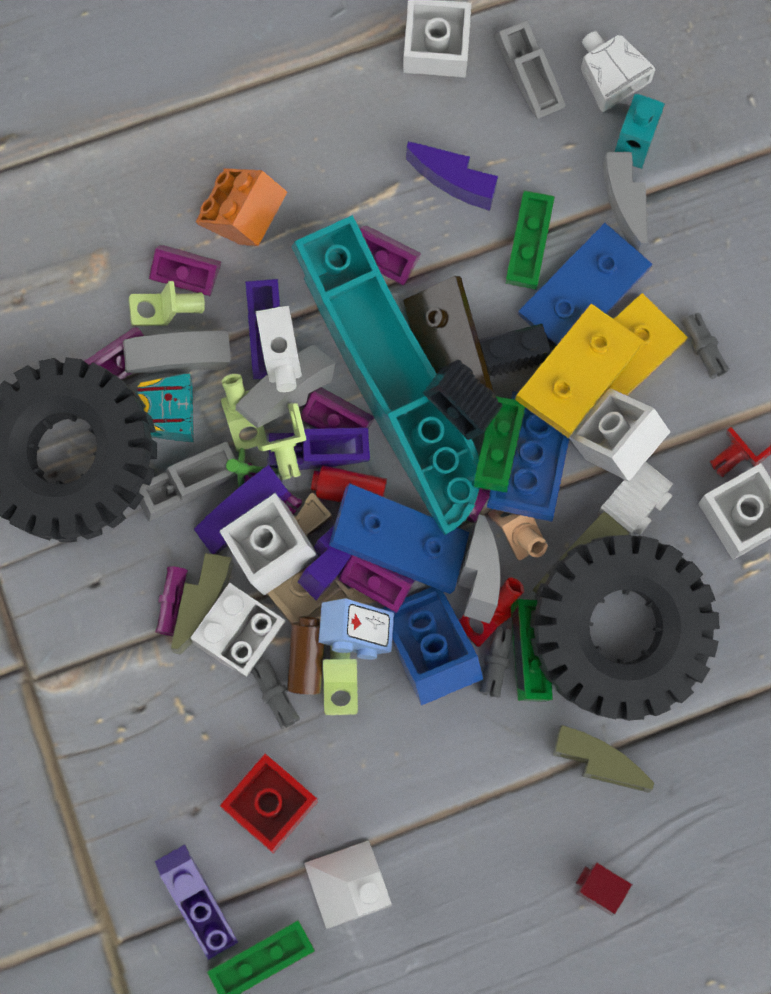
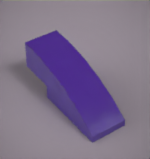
M408 141L406 160L428 181L465 203L488 211L491 210L498 176L469 169L470 156Z
M278 279L245 282L253 380L263 379L268 375L256 311L280 307Z
M368 428L304 429L306 441L296 443V446H294L299 470L318 469L322 465L336 467L370 461ZM268 433L267 443L292 437L295 434ZM267 450V465L272 468H278L275 452Z
M267 465L221 502L194 528V531L210 553L216 555L228 546L220 530L276 493L282 501L289 498L291 494L273 469Z
M334 526L317 541L313 548L319 558L305 569L298 580V583L316 601L331 586L351 554L329 546Z

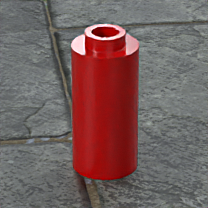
M322 465L321 471H314L311 490L316 491L317 498L341 503L345 487L350 483L384 497L387 478Z

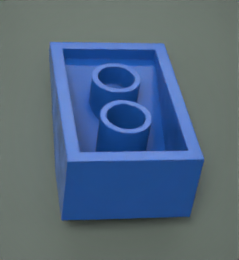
M430 587L405 598L397 613L386 606L381 608L394 613L392 643L421 706L483 680L478 656L443 591Z

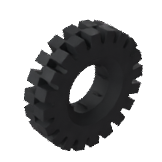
M66 357L65 363H61L56 358L39 361V369L35 370L27 365L14 372L17 379L14 384H10L5 380L0 384V517L10 521L9 524L31 535L49 541L55 539L59 542H77V537L80 536L91 539L102 535V528L107 525L114 529L127 519L123 514L126 508L130 507L135 510L144 498L139 493L142 484L150 486L155 472L154 469L149 467L150 459H157V442L151 439L150 434L156 432L152 417L144 411L146 405L139 395L107 369L93 362L90 365L77 358ZM69 419L72 422H76L77 419L87 421L91 426L88 430L95 435L97 450L94 452L95 459L91 467L85 474L82 473L79 479L71 483L65 484L58 480L56 484L49 483L43 477L45 472L37 464V450L40 448L38 445L42 436L48 429H52L54 424L62 420Z
M617 535L604 536L592 539L587 544H580L568 551V556L563 560L556 561L547 572L549 575L545 584L540 583L534 599L538 600L536 610H531L530 627L534 628L535 638L531 639L534 655L539 656L542 663L539 666L547 681L552 682L556 686L555 690L567 701L573 702L579 708L598 716L614 720L618 718L631 721L643 720L644 716H658L670 711V705L675 702L682 704L694 693L691 687L696 682L702 683L710 671V668L706 666L708 658L716 656L719 641L713 640L715 629H720L719 612H713L711 602L716 601L710 585L703 584L700 579L703 573L693 561H686L682 557L684 553L670 544L664 545L659 543L658 539L646 536ZM622 590V594L629 595L630 591L643 597L647 601L644 605L651 607L656 621V627H653L655 636L648 650H642V656L626 663L621 658H617V662L614 663L599 653L601 648L594 646L590 635V626H593V622H590L595 607L598 603L605 602V596Z

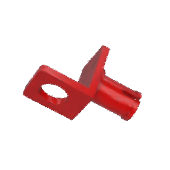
M730 427L727 429L726 434L731 439V445L713 460H710L709 463L715 470L723 462H726L717 469V474L723 478L743 460L749 461L753 467L760 464L771 455V445L756 456L735 430Z
M510 577L500 586L497 607L490 624L481 621L484 627L483 633L479 634L473 631L470 626V617L463 615L459 619L466 635L477 647H480L500 625L511 618V605L524 593V587L518 579Z

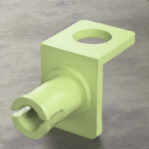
M168 281L161 294H131L128 298L132 326H168L176 313L201 314L205 308V299L202 292L176 294L174 281ZM141 302L152 304L155 309L154 316L151 318L140 316L137 311L138 304Z
M239 374L227 375L222 379L226 397L221 399V404L236 451L239 452L241 448L246 450L267 443L264 427L256 428L235 410L236 404L250 391H245L242 376ZM251 426L257 429L256 436L250 440H243L239 437L240 431L245 427Z
M297 403L288 404L295 436L257 445L259 451L271 450V452H275L280 480L301 475L294 446H296V443L306 441V436Z
M330 646V660H323L324 713L326 715H355L358 713L357 660L350 659V653L332 651V646ZM340 690L347 692L351 697L350 702L345 706H336L331 701L333 693Z

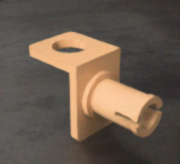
M495 509L488 513L490 519L503 530L518 560H522L529 555L536 558L545 554L548 544L545 542L546 540L543 538L534 518L513 513L509 516L501 517L504 511Z

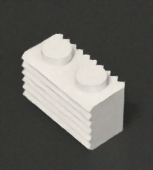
M645 462L630 481L624 480L602 505L598 515L600 516L605 511L629 532L628 535H632L635 532L640 536L652 521L647 517L656 507L661 511L672 498L669 490L673 483Z

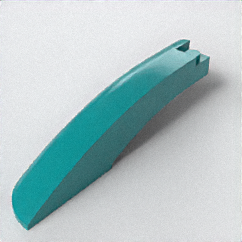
M351 215L294 241L291 248L304 272V281L363 398L419 496L443 534L446 535L461 525L475 506L474 504L480 489L474 487L479 455L472 439L467 440L423 394V391L437 373L424 354L395 302L354 216Z

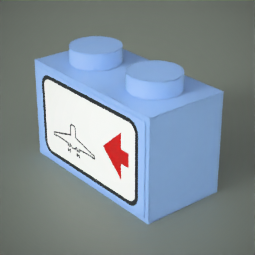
M346 598L322 602L319 643L332 646V651L339 653L356 652L357 657L360 659H377V654L391 652L394 613Z

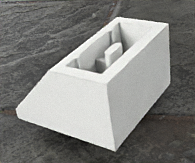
M229 583L191 636V640L195 646L220 663L247 677L285 623V620Z

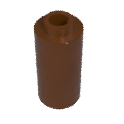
M300 616L299 622L292 623L287 682L288 692L306 695L321 693L324 644L319 643L320 623L317 617Z

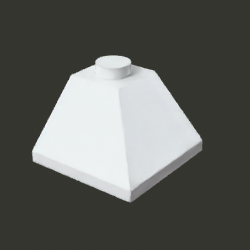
M369 840L304 863L326 929L392 906Z

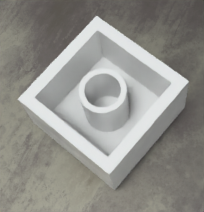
M408 0L403 73L466 77L472 3L442 0Z
M609 388L571 434L569 439L586 461L630 481L668 436L670 430L653 407Z
M761 463L705 494L698 504L732 560L771 539V478Z
M276 493L220 530L221 535L248 580L263 595H266L319 558L292 512Z

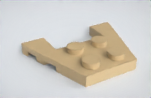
M314 493L308 496L304 506L298 515L295 516L306 537L310 536L332 518L331 513ZM306 568L267 593L268 597L291 625L293 622H299L300 616L317 617L320 623L322 602L344 598L366 605L377 602L352 587L347 589L339 581L338 576L316 601L298 583Z

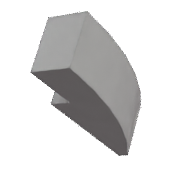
M528 20L495 34L494 37L506 64L536 119L567 107L543 48L539 49Z
M606 152L603 171L611 209L626 240L639 253L644 254L648 243L646 182H633L632 152Z
M228 331L165 333L130 338L123 341L126 373H189L192 369L223 370L231 363Z
M313 344L298 352L302 376L296 378V389L290 392H279L276 382H269L268 375H266L236 404L235 410L256 428H259L288 413L289 403H297L298 407L306 404L307 396L310 392L332 382L335 361Z
M224 442L167 467L165 473L152 478L150 486L142 484L139 493L144 498L140 505L148 521L150 522L191 502L235 476L236 473L230 472L226 468L227 461L235 459L228 443Z
M478 515L471 534L458 585L471 589L464 616L490 624L497 607L500 592V562L498 549L485 516Z

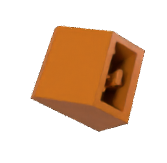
M224 168L223 172L216 178L215 186L210 196L202 204L200 214L195 222L199 226L239 245L259 246L287 191L262 170Z

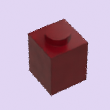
M597 862L593 864L591 869L585 866L575 884L580 886L576 893L577 895L611 916L616 914L633 885Z

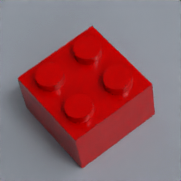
M265 753L219 806L274 854L318 803V799Z

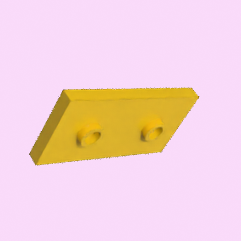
M643 293L614 318L618 323L644 340L640 349L609 386V388L626 396L637 388L688 339Z
M590 304L519 391L515 400L569 438L640 349L644 340L599 308Z

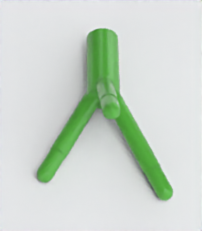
M243 448L239 449L238 460L230 459L226 463L227 470L237 474L238 488L245 483V475L249 472L258 473L265 468L245 463V449ZM272 468L276 475H280L278 468Z

